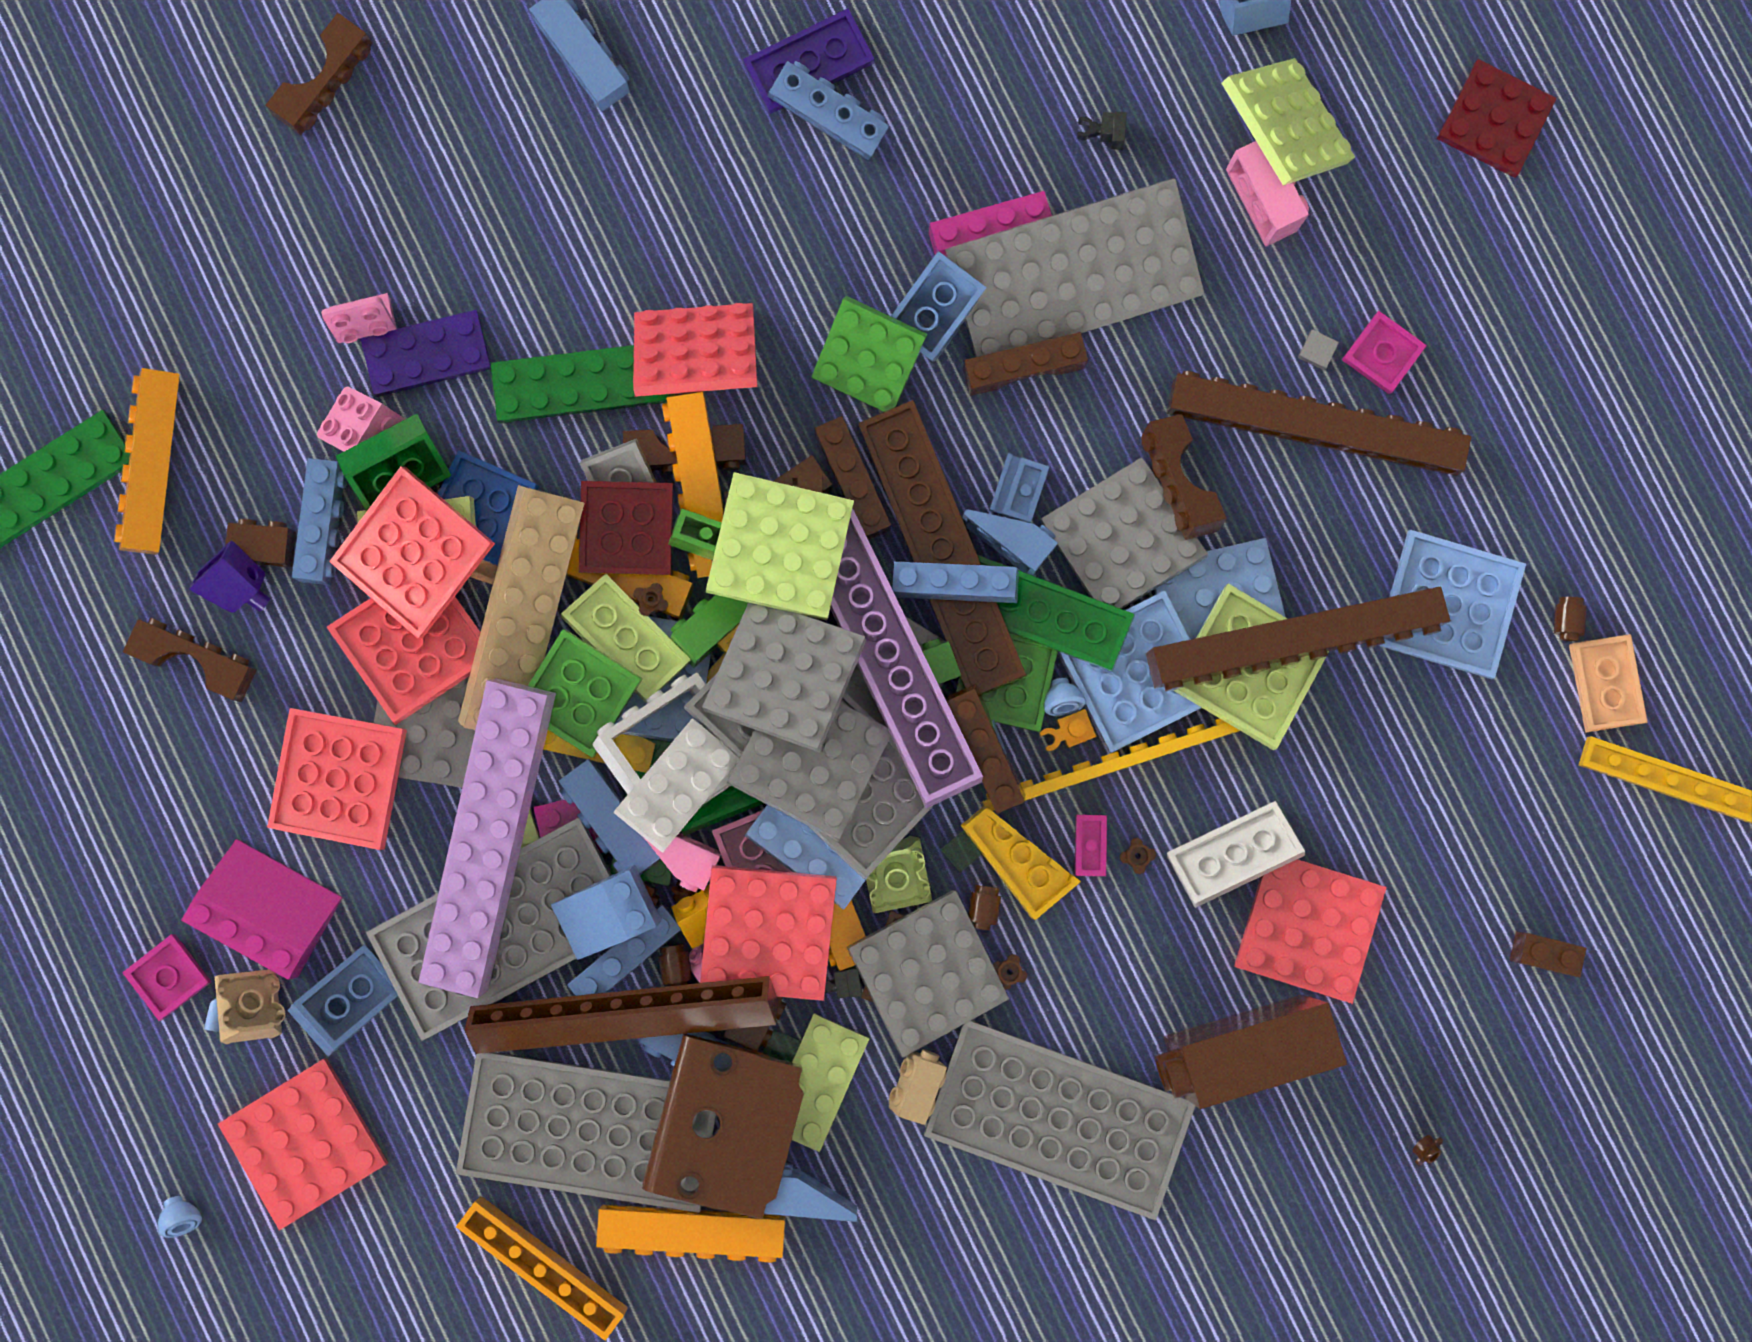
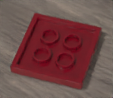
M1477 59L1436 139L1516 178L1557 98Z
M581 481L580 502L584 503L580 518L579 573L671 575L672 546L668 545L673 532L674 484Z

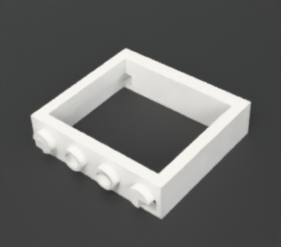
M698 673L693 674L689 678L686 675H682L671 683L672 689L665 693L661 690L657 691L646 700L647 705L640 709L637 706L630 708L621 716L623 718L622 721L615 725L609 722L597 731L598 736L592 745L627 794L631 792L641 779L616 746L613 739L686 692L690 691L694 697L706 685ZM734 765L703 804L731 786L727 784V781L736 765Z

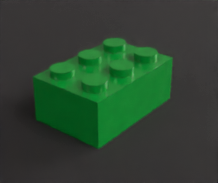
M418 414L336 455L343 475L366 511L400 466L409 469L428 487H432L452 476Z

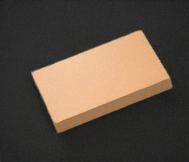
M1631 634L1569 644L1585 733L1648 723Z

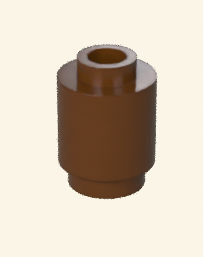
M1559 597V604L1555 605L1554 634L1560 635L1559 640L1578 641L1579 636L1585 635L1587 606L1584 605V598Z
M975 885V891L971 892L968 916L971 922H973L974 928L990 930L991 925H997L1001 896H998L999 888Z
M684 944L660 948L661 956H658L663 985H687V981L693 980L689 953L685 951Z

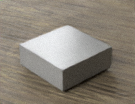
M1312 329L1298 358L1325 370L1339 342Z

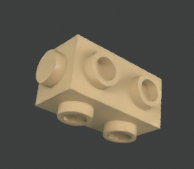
M922 1049L921 1053L914 1051L903 1060L900 1067L899 1081L889 1096V1108L898 1117L925 1125L928 1117L933 1114L935 1098L939 1088L945 1083L947 1069L938 1060L939 1055Z

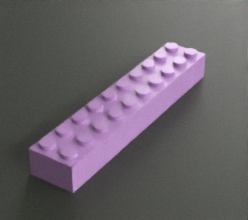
M852 508L830 609L839 628L857 633L866 638V643L858 659L857 666L891 733V737L924 806L928 808L982 783L983 775Z
M498 678L486 681L418 983L474 998H479L489 989L556 696L554 692Z

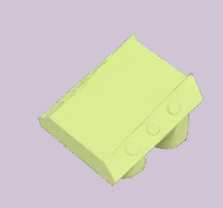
M909 836L902 839L867 877L866 881L873 913L932 901L920 838Z

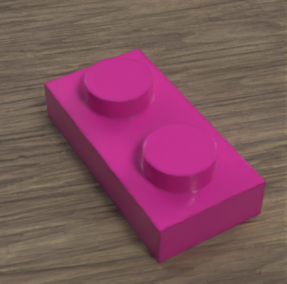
M1075 815V876H1106L1107 815Z

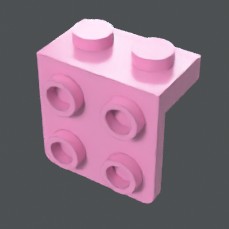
M388 293L331 306L321 311L324 322L338 344L343 342L352 343L359 338L372 335L381 336L388 331L396 330L391 298Z
M345 387L337 397L326 419L322 422L317 432V437L344 452L405 420V418L384 404L350 387Z

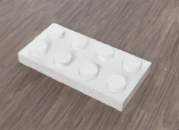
M692 718L613 813L663 853L730 772L739 758L719 739Z
M1276 801L1167 852V858L1195 908L1305 856V850Z

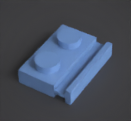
M1008 453L989 511L1002 514V516L1031 523L1049 466Z

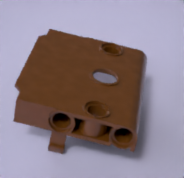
M683 1034L654 1137L642 1189L657 1195L716 1210L731 1211L763 1219L766 1204L777 1197L804 1093L798 1084L802 1066L772 1058L762 1052H755L750 1049ZM718 1054H728L732 1059L730 1066L724 1069L718 1068L714 1064V1058ZM704 1110L714 1112L720 1120L718 1132L709 1138L698 1136L692 1127L695 1115ZM691 1176L698 1180L699 1185L695 1190L687 1191L681 1186V1181L685 1177Z

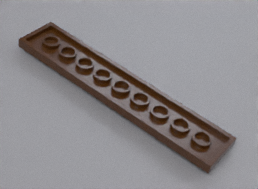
M909 401L858 423L914 562L981 565L914 401ZM930 599L945 639L949 641L965 688L977 684L982 695L1027 676L997 602Z

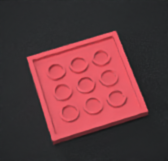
M735 303L721 306L706 305L696 308L634 312L633 388L635 397L757 387L753 303Z
M400 466L329 562L415 637L423 639L495 543L409 469Z
M456 597L452 599L423 639L415 637L372 598L327 626L333 638L394 725H397L470 676L481 633Z
M290 708L267 828L385 850L407 729Z
M1298 859L1261 876L1234 967L1353 1004L1386 887Z
M712 865L700 983L770 976L777 997L824 1001L836 876Z
M327 1058L322 1059L218 1123L220 1130L279 1231L388 1164L387 1159Z

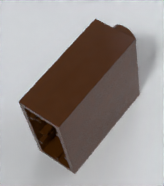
M1298 995L1163 1036L1168 1052L1155 1055L1156 1067L1165 1091L1171 1090L1175 1099L1183 1096L1199 1109L1347 1065L1329 1003L1306 995Z

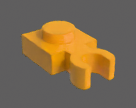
M1085 709L1056 720L1059 729L1046 728L1039 733L1040 737L1050 734L1054 738L1053 744L1045 747L1046 751L1055 750L1061 741H1065L1067 748H1070L1096 737Z

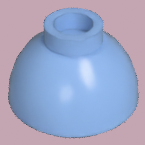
M1057 678L1051 682V688L1045 696L1044 710L1051 716H1067L1081 710L1086 704V700L1081 690L1075 685L1070 684L1067 678Z
M181 1196L171 1197L163 1203L165 1208L160 1213L158 1219V1233L166 1238L187 1234L199 1226L202 1216L194 1205L183 1201Z

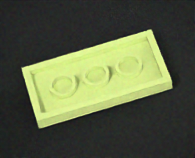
M607 574L603 575L561 613V618L586 643L643 678L635 693L645 703H647L646 700L651 695L666 686L691 662V659L648 616H643L639 613V606Z
M815 1013L792 1063L802 1066L798 1084L804 1093L792 1140L820 1152L867 1046L869 1037Z

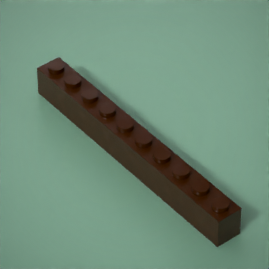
M1183 371L1182 374L1177 373L1173 379L1166 414L1174 416L1182 414L1184 418L1454 476L1465 471L1471 436L1463 434V431L1458 428L1447 427L1445 430L1433 428L1434 424L1425 421H1417L1413 424L1404 422V418L1397 415H1387L1385 418L1376 416L1375 412L1369 409L1353 411L1346 409V405L1330 402L1328 405L1316 403L1317 399L1308 396H1300L1299 399L1287 397L1288 393L1284 391L1270 390L1269 393L1259 391L1258 387L1252 384L1231 385L1229 380L1219 377H1213L1211 380L1200 378V374L1191 371Z
M1440 586L1153 647L1146 653L1154 689L1165 687V691H1173L1183 688L1184 682L1193 680L1195 685H1200L1213 681L1212 676L1223 674V678L1228 679L1242 675L1241 670L1252 668L1253 673L1270 669V664L1281 662V666H1288L1300 662L1299 658L1309 656L1310 660H1316L1328 656L1327 651L1338 650L1339 654L1357 650L1356 645L1366 643L1367 648L1385 644L1384 639L1394 637L1395 642L1413 638V633L1422 631L1423 636L1441 632V626L1451 620Z
M770 976L478 1005L470 1006L464 1031L475 1053L481 1054L776 1025L778 998Z

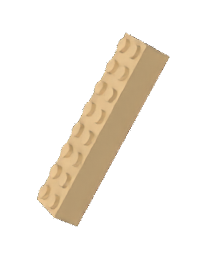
M518 485L458 722L464 728L476 730L487 680L498 678L528 686L545 659L584 507L583 502Z

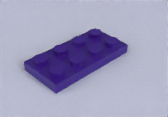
M849 8L743 59V64L769 114L784 108L767 96L787 61L792 64L795 61L803 64L810 70L809 75L817 80L820 77L824 78L832 84L875 64V59Z
M477 310L388 331L381 336L372 335L360 338L375 397L491 369L490 358Z

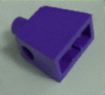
M232 540L197 572L189 588L192 592L230 613H235L245 603L260 612L270 601V597L259 590L266 576L265 572Z

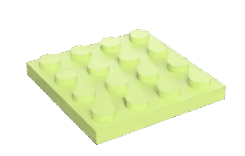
M1296 58L1234 74L1222 82L1223 87L1283 186L1348 164L1355 158L1351 151L1350 143L1340 133L1334 117L1323 105L1319 92L1311 85L1305 75V69L1297 62Z
M734 472L706 593L827 621L854 500Z
M1228 583L1223 588L1197 638L1285 620L1287 618ZM1309 656L1299 658L1300 662L1288 666H1281V662L1270 664V669L1255 673L1252 672V668L1241 670L1242 675L1224 679L1223 674L1212 676L1213 681L1200 685H1195L1193 680L1184 682L1183 688L1173 691L1270 749L1275 750L1280 745L1326 657L1310 660Z

